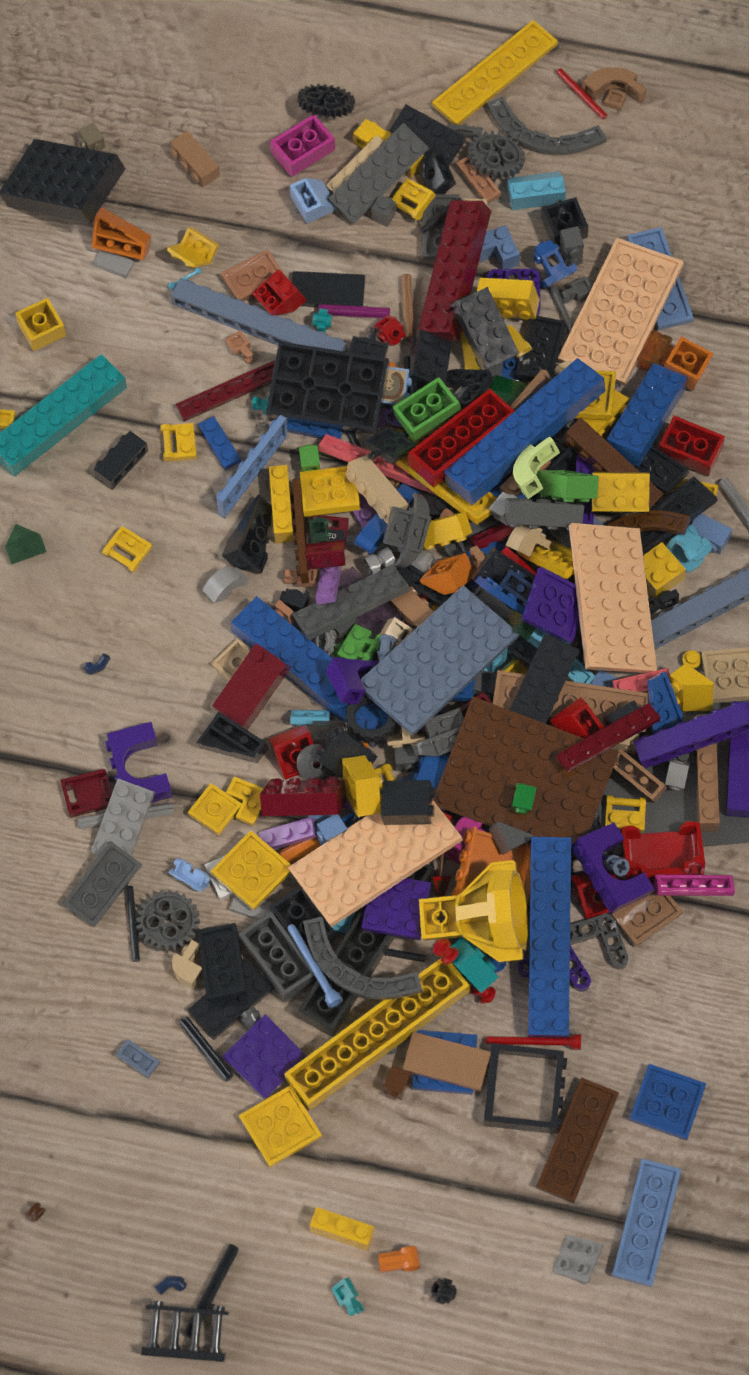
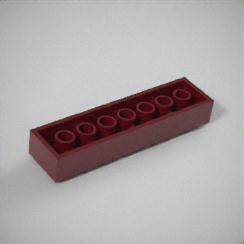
M450 201L418 330H424L450 342H459L462 331L451 305L471 295L491 215L490 208L483 201Z

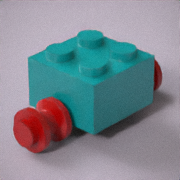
M461 937L451 947V942L448 939L438 940L434 944L433 953L436 956H442L441 962L445 965L451 962L454 963L461 973L473 984L470 992L474 996L479 995L478 1000L480 1003L485 1004L493 1001L496 990L490 985L499 976L495 973L497 968L476 945L467 941L464 937Z

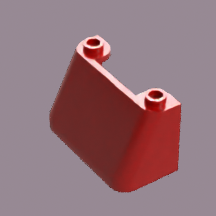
M684 822L680 826L679 831L648 834H641L640 829L633 825L621 827V834L624 837L622 841L623 858L629 862L630 866L628 873L624 875L625 880L645 873L653 886L656 875H704L705 855L700 822Z

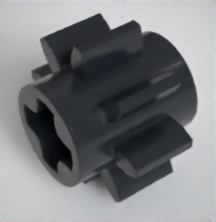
M444 1278L443 1280L438 1279V1281L433 1283L431 1294L432 1297L436 1298L435 1302L449 1304L450 1301L455 1299L457 1289L455 1285H452L453 1280Z

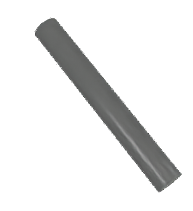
M553 286L550 288V291L563 321H566V328L570 334L573 323L557 287Z

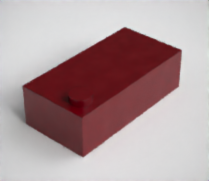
M255 643L212 707L248 730L287 675L291 666L263 646Z

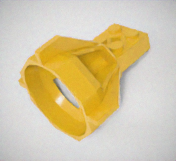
M515 861L490 863L461 894L456 896L419 899L421 935L423 940L464 937L499 962L523 959V950H526L529 931L528 918L530 916L529 912H527L526 895ZM442 913L446 916L443 922L438 920ZM489 926H490V929H491V933H492V937H493L494 942H493V941H490Z

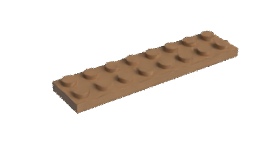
M498 670L492 704L510 710L525 674ZM565 681L549 718H553L582 697L601 724L607 726L603 720L605 716L633 700L641 708L649 703V695L643 692Z

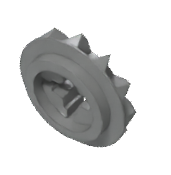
M329 630L315 637V644L329 656L334 652L333 647L336 645L334 630Z

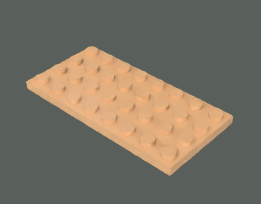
M616 238L558 356V362L574 361L579 358L593 370L616 371V383L626 386L684 266V261Z
M571 523L569 525L585 669L638 673L657 671L640 529Z
M433 799L432 805L435 807V815L431 817V824L384 825L381 813L367 815L347 828V831L329 840L288 867L291 874L330 927H333L463 841L462 836Z

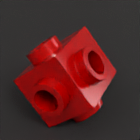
M387 315L373 325L374 328L378 329V340L390 346L397 345L405 336L403 325L396 317Z

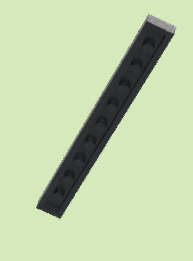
M411 564L401 568L399 571L409 587L412 586L418 594L438 607L453 595L452 593L443 595L422 584L420 579L425 573ZM519 636L508 647L507 653L529 667L538 648Z

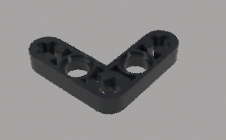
M452 369L447 371L446 378L448 386H468L459 398L462 409H465L484 394L494 381L489 370Z

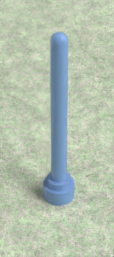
M290 924L288 931L324 990L325 1002L328 1007L333 1008L343 1001L339 992L332 990L295 925Z

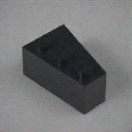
M219 711L196 742L200 749L258 763L269 748L265 741Z

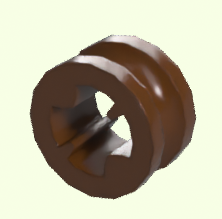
M40 1202L35 1203L26 1212V1216L31 1217L32 1222L38 1221L46 1212L44 1207H40Z

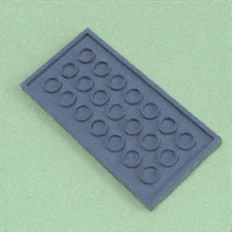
M462 586L361 679L366 689L364 694L413 736L519 637V633L466 587Z

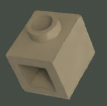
M94 122L78 130L79 143L82 148L97 151L105 148L104 137Z

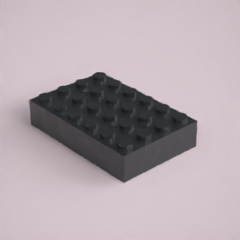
M34 139L1 188L0 196L5 204L11 208L90 224L126 168L117 154Z
M279 341L266 415L268 418L274 419L282 415L287 418V421L374 435L378 432L390 366L389 358Z

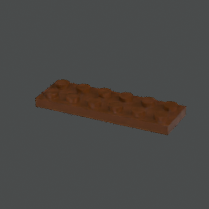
M581 1077L536 1186L537 1189L573 1204L575 1203L619 1092Z

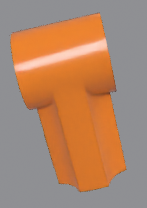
M417 1246L403 1247L399 1251L378 1254L381 1273L396 1270L413 1271L420 1268Z

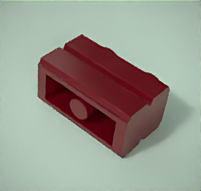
M344 541L306 544L308 570L346 566Z

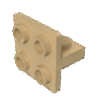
M400 726V733L389 735L386 742L392 748L403 747V744L409 743L411 746H414L426 740L424 731H418L412 736Z

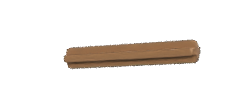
M403 274L401 279L404 337L408 340L414 336L411 274Z

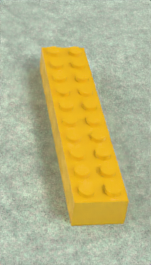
M440 958L418 974L423 993L383 1000L284 1073L287 1082L309 1110L319 1105L409 1038L413 1032H417L470 992V985L452 963L445 965L441 962Z

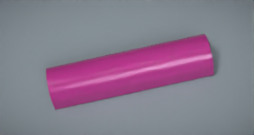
M656 875L654 878V893L656 896H733L735 893L732 875Z

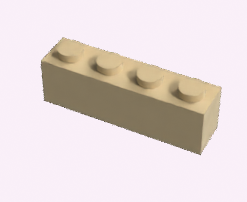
M368 455L348 462L346 471L348 480L352 481L357 487L358 492L367 499L368 504L373 506L379 517L387 524L392 506L408 510L406 500L373 461L369 460Z

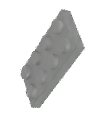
M117 779L91 852L100 855L108 843L112 841L132 856L155 792Z

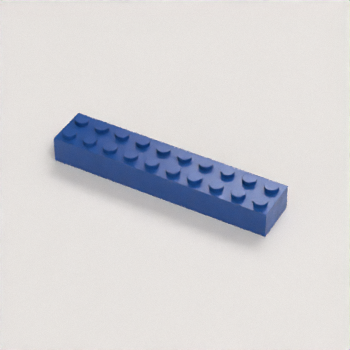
M579 358L575 359L444 471L446 485L473 506L513 471L516 459L530 444L535 447L548 437L552 438L574 419L580 411H583L590 403L605 392L604 377Z
M256 596L231 621L232 632L251 648L257 643L291 666L286 677L326 710H330L332 715L347 726L346 709L349 704L341 703L325 672L333 658L311 640H308L304 634ZM367 704L357 711L355 719L362 728L376 730L386 724L388 714L376 704ZM370 742L368 744L374 748L378 743Z
M531 837L528 1037H569L571 838Z

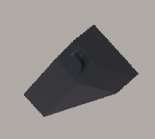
M260 494L256 496L234 530L222 553V557L233 567L257 574L263 572L268 560L266 544L269 543V537L267 536V531L271 525L272 505Z

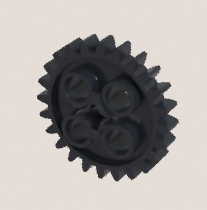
M310 84V87L305 86V89L301 88V91L298 92L297 103L301 110H306V113L312 112L313 116L317 114L319 117L325 116L329 118L330 116L335 119V116L342 118V115L347 116L348 113L351 114L354 111L355 99L351 92H346V89L341 90L339 86L335 88L333 85L317 84V86Z

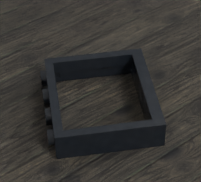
M492 1043L483 1126L556 1134V1129L561 1128L562 1116H558V1109L563 1108L564 1096H560V1089L565 1088L566 1078L562 1077V1070L567 1068V1058H564V1051ZM499 1054L557 1060L551 1122L493 1116Z

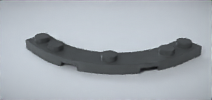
M504 96L487 102L489 111L504 133H507L509 137H514V141H519L520 145L528 149L546 154L565 155L582 152L606 143L607 138L599 125L576 134L549 137L548 134L535 130L533 132L526 128V125L514 115Z
M323 917L303 921L308 944L316 963L323 973L342 989L361 997L379 1000L397 999L423 993L418 972L391 978H369L345 966L330 946Z

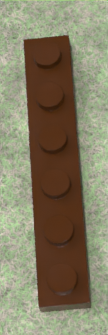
M300 478L292 479L293 487H290V496L294 498V502H291L292 514L295 513V518H292L293 529L297 531L296 534H293L294 545H298V549L295 550V559L299 561V565H296L297 577H301L302 584L309 583V570L306 558V534Z

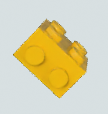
M188 227L182 242L168 246L167 251L171 253L172 257L184 261L187 267L194 269L211 264L220 245L193 227Z

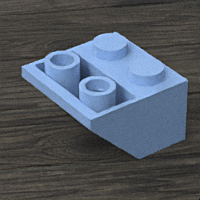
M304 178L290 185V197L307 224L338 210L328 200L331 194L322 180Z

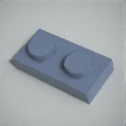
M129 1039L126 1040L116 1053L117 1058L147 1079L160 1065L159 1060Z

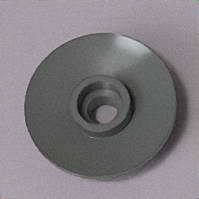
M321 744L309 745L298 755L297 769L306 780L311 777L326 780L333 773L321 763L318 768L313 767L314 762H319L315 755L317 748Z

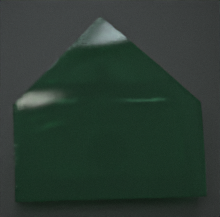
M17 524L5 546L11 565L47 552L39 533Z

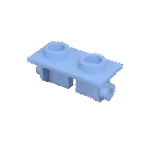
M177 858L174 862L175 867L168 872L177 880L190 885L194 890L202 892L210 886L209 881L211 878L209 874L197 867L194 869V872H191L193 865L183 858Z

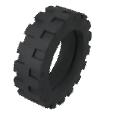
M364 694L358 704H349L347 706V728L350 730L351 735H355L359 741L379 743L380 740L384 741L389 735L393 734L397 722L388 715L386 724L379 729L367 730L358 725L355 719L357 711L367 704H375Z

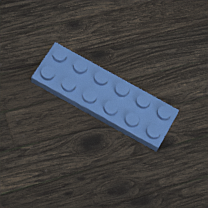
M662 227L627 235L628 242L672 257ZM679 276L656 322L658 330L691 323L694 320Z
M280 415L277 420L274 419L271 422L268 432L261 435L258 445L253 447L248 454V458L239 464L235 475L229 477L226 487L217 493L216 499L219 516L224 519L286 439L288 436L287 418Z
M646 1159L641 1160L612 1277L652 1287L681 1173L680 1168Z

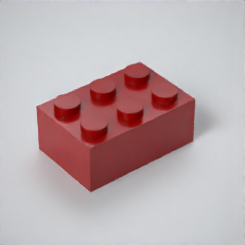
M674 415L658 449L683 466L709 476L724 446L725 436Z

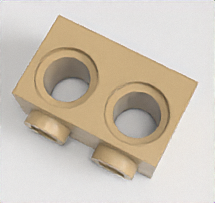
M393 617L387 620L380 635L394 636L396 638V644L394 645L397 647L414 629Z

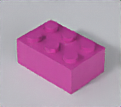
M315 115L308 117L270 141L271 153L291 177L335 151V138Z

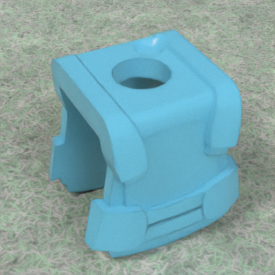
M688 525L685 535L678 534L674 536L666 546L684 566L686 573L699 567L704 557L712 549V543L705 537L699 536L698 531L692 525Z

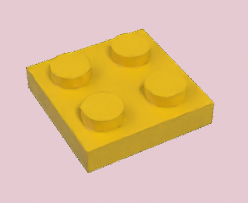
M210 783L188 811V815L220 836L238 813L242 803Z

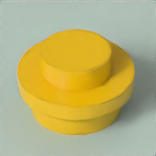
M693 650L685 652L682 658L683 664L686 663L693 669L699 667L702 660L701 655Z

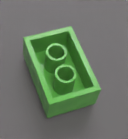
M438 377L393 406V410L398 422L412 440L418 443L461 412L459 401Z
M538 470L536 474L543 487L538 492L542 498H551L564 502H574V500L589 502V498H597L598 475L568 470Z

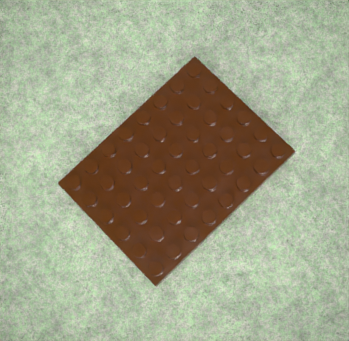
M472 697L436 790V799H433V801L442 810L460 817L472 819L475 822H480L489 828L495 823L501 822L532 834L533 837L571 838L572 845L578 838L589 834L619 752L609 749L572 771L567 772L558 761L557 755L584 740V738ZM517 783L537 787L531 813H526V815L517 814L515 810L511 809ZM571 848V859L578 861Z

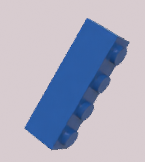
M451 752L439 757L422 756L419 762L420 771L415 773L413 780H430L432 787H435L437 790Z

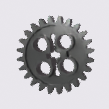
M491 130L490 134L484 131L483 135L479 133L477 137H473V141H470L467 158L471 159L470 165H474V170L480 169L479 174L486 173V178L491 175L493 180L496 176L499 180H502L504 176L508 180L509 176L515 177V174H519L520 169L522 170L525 162V152L522 151L523 146H518L519 141L513 142L514 137L507 138V133L502 136L500 131L495 134Z
M168 889L165 895L160 890V896L158 897L152 893L153 899L145 898L147 905L140 904L143 911H137L139 918H136V923L139 925L136 927L137 931H141L139 933L140 938L145 937V944L151 942V949L157 946L158 952L162 948H165L166 953L169 952V948H173L174 952H176V946H180L183 949V943L190 944L189 937L195 939L196 935L194 932L199 931L197 925L200 924V919L197 917L200 915L199 911H195L197 909L196 904L191 905V898L185 900V893L179 897L177 890L174 895H171L170 889ZM164 905L170 907L167 911L160 910ZM180 915H185L186 919L180 921L177 920V917ZM151 922H159L157 927L149 926ZM169 931L176 932L172 937L166 935Z

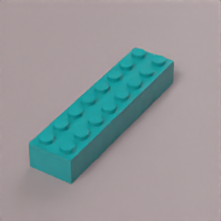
M100 354L0 432V463L15 477L127 388L126 378Z

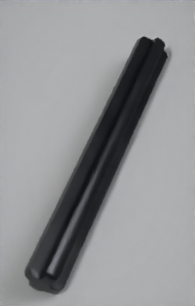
M233 1244L228 1245L196 1308H210L239 1251L237 1246ZM202 1313L201 1323L206 1314ZM193 1315L184 1330V1335L188 1338L192 1337Z

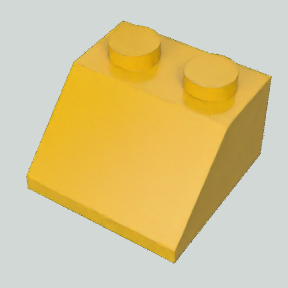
M686 663L669 675L671 686L682 711H711L713 709L714 682Z

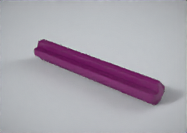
M319 304L318 313L319 309H328V314H332V316L371 318L390 316L389 307Z

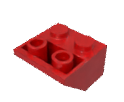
M280 269L252 292L272 316L293 313L307 301Z
M582 697L550 719L555 728L584 739L604 728Z

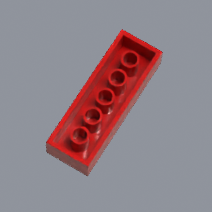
M491 389L487 390L412 449L408 455V465L435 488L445 480L444 471L515 411Z

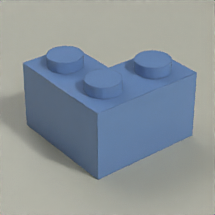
M506 225L486 232L479 262L496 257L501 269L519 266L520 253Z
M339 814L308 815V818L312 817L315 819L316 835L320 846L347 831Z

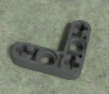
M603 914L570 924V934H573L572 939H570V945L601 936L612 967L622 970L627 966L628 954L613 916ZM604 920H606L607 923H610V933L608 934L606 926H602ZM583 926H591L593 932L591 934L583 933ZM576 928L579 929L578 931H579L580 937H578V933H577V934H574V933H576ZM614 937L618 940V944L610 946L607 940ZM617 950H619V951H618L619 957H620V958H624L623 961H622V964H619L618 961H615V960H616V953H615V952H616Z

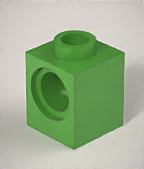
M317 445L299 447L301 472L319 470L320 461Z

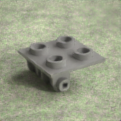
M567 1235L552 1272L577 1279L579 1283L586 1285L587 1282H590L592 1272L595 1270L594 1267L597 1265L598 1257L602 1253L603 1244Z

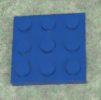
M417 1031L419 1034L474 1048L477 1047V1035ZM415 1074L413 1076V1090L473 1095V1089Z
M649 1063L629 1121L687 1141L707 1083Z

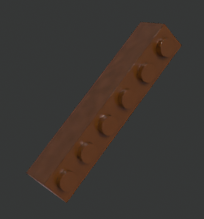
M581 417L562 436L565 444L575 449L582 460L589 462L595 472H639ZM651 482L649 484V509L663 495Z

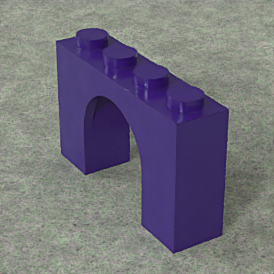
M333 657L325 672L341 703L358 704L366 691L361 679L379 663L378 661Z
M152 722L107 733L106 749L107 752L112 753L113 758H109L112 770L116 769L118 774L114 776L115 781L117 782V779H121L154 791L155 794L151 803L172 798L167 773L139 779L131 776L125 770L126 761L133 753L158 746Z
M615 822L578 838L571 845L574 855L580 861L584 872L589 876L595 890L599 893L610 913L647 897L655 890L645 873L623 881L613 878L605 870L602 863V854L615 848L624 840Z

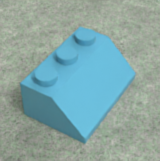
M559 171L506 179L512 210L548 206L554 204L559 199L565 200L564 180Z

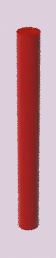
M562 68L556 71L567 85L602 120L607 117L608 114Z

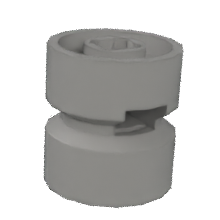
M388 547L379 550L377 555L371 554L363 558L369 575L391 565L394 566V562H396L393 553Z

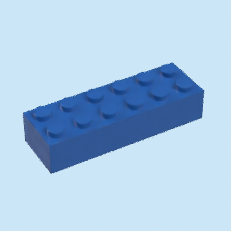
M655 363L651 366L607 438V442L632 465L639 467L685 392L687 376Z

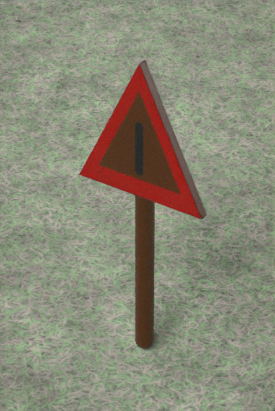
M444 853L439 858V876L432 877L437 897H445L451 876H443Z

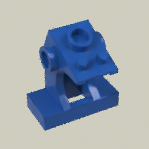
M551 240L541 242L535 247L534 263H541L547 274V278L540 282L543 289L578 270L575 263L569 267L566 266L560 255L559 246L556 243L553 244ZM551 255L557 262V265L553 267L550 266L546 259Z

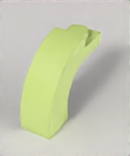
M548 437L535 447L530 444L515 461L513 476L527 499L543 489L536 476L538 470L560 453L551 437Z

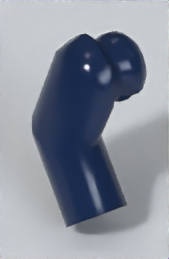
M103 653L97 663L86 662L83 669L89 675L96 674L105 669L111 658L108 654Z
M168 1276L155 1289L162 1295L171 1287H176L178 1291H183L187 1284L181 1276Z

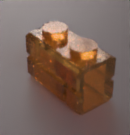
M652 330L637 359L636 367L647 372L653 363L664 367L666 363L665 357L666 355L670 356L674 347L671 345L672 338Z

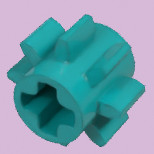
M319 309V313H314L313 326L317 327V331L326 332V328H331L332 314H328V309Z

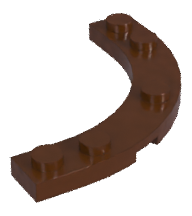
M651 510L649 513H633L624 516L607 526L639 528L640 532L665 531L685 535L691 518L684 514ZM573 575L570 579L572 582H575V576Z

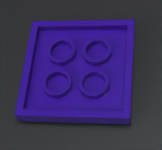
M543 567L538 568L522 620L567 644H571L580 620L576 585Z
M405 878L366 904L362 930L421 940L419 899L429 898L431 882Z
M264 1014L222 1057L265 1100L286 1079L284 1073L307 1056Z

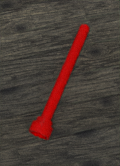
M573 1034L569 1038L488 1036L485 1038L486 1044L569 1046L573 1050H581V1034Z

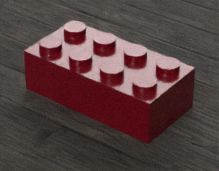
M317 777L309 778L308 780H301L300 778L289 780L271 779L260 793L262 816L338 815L347 802L345 779H338V777H330L326 780H319Z

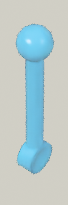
M195 268V271L182 279L187 280L195 274H200L202 272L201 268ZM178 281L170 282L168 284L169 289L174 290Z

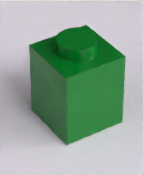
M517 783L511 809L520 815L531 813L537 787Z

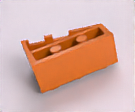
M101 207L95 216L92 248L144 260L150 252L152 235Z

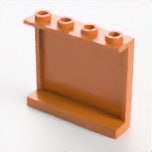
M477 827L468 828L463 837L465 844L464 849L460 853L459 860L461 864L460 869L456 873L457 885L453 890L452 896L461 894L490 863L513 860L516 862L517 872L521 876L528 906L530 896L531 843H525L502 855L491 833L477 830Z

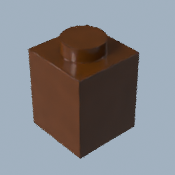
M392 1065L383 1085L385 1096L393 1100H402L411 1080V1073Z

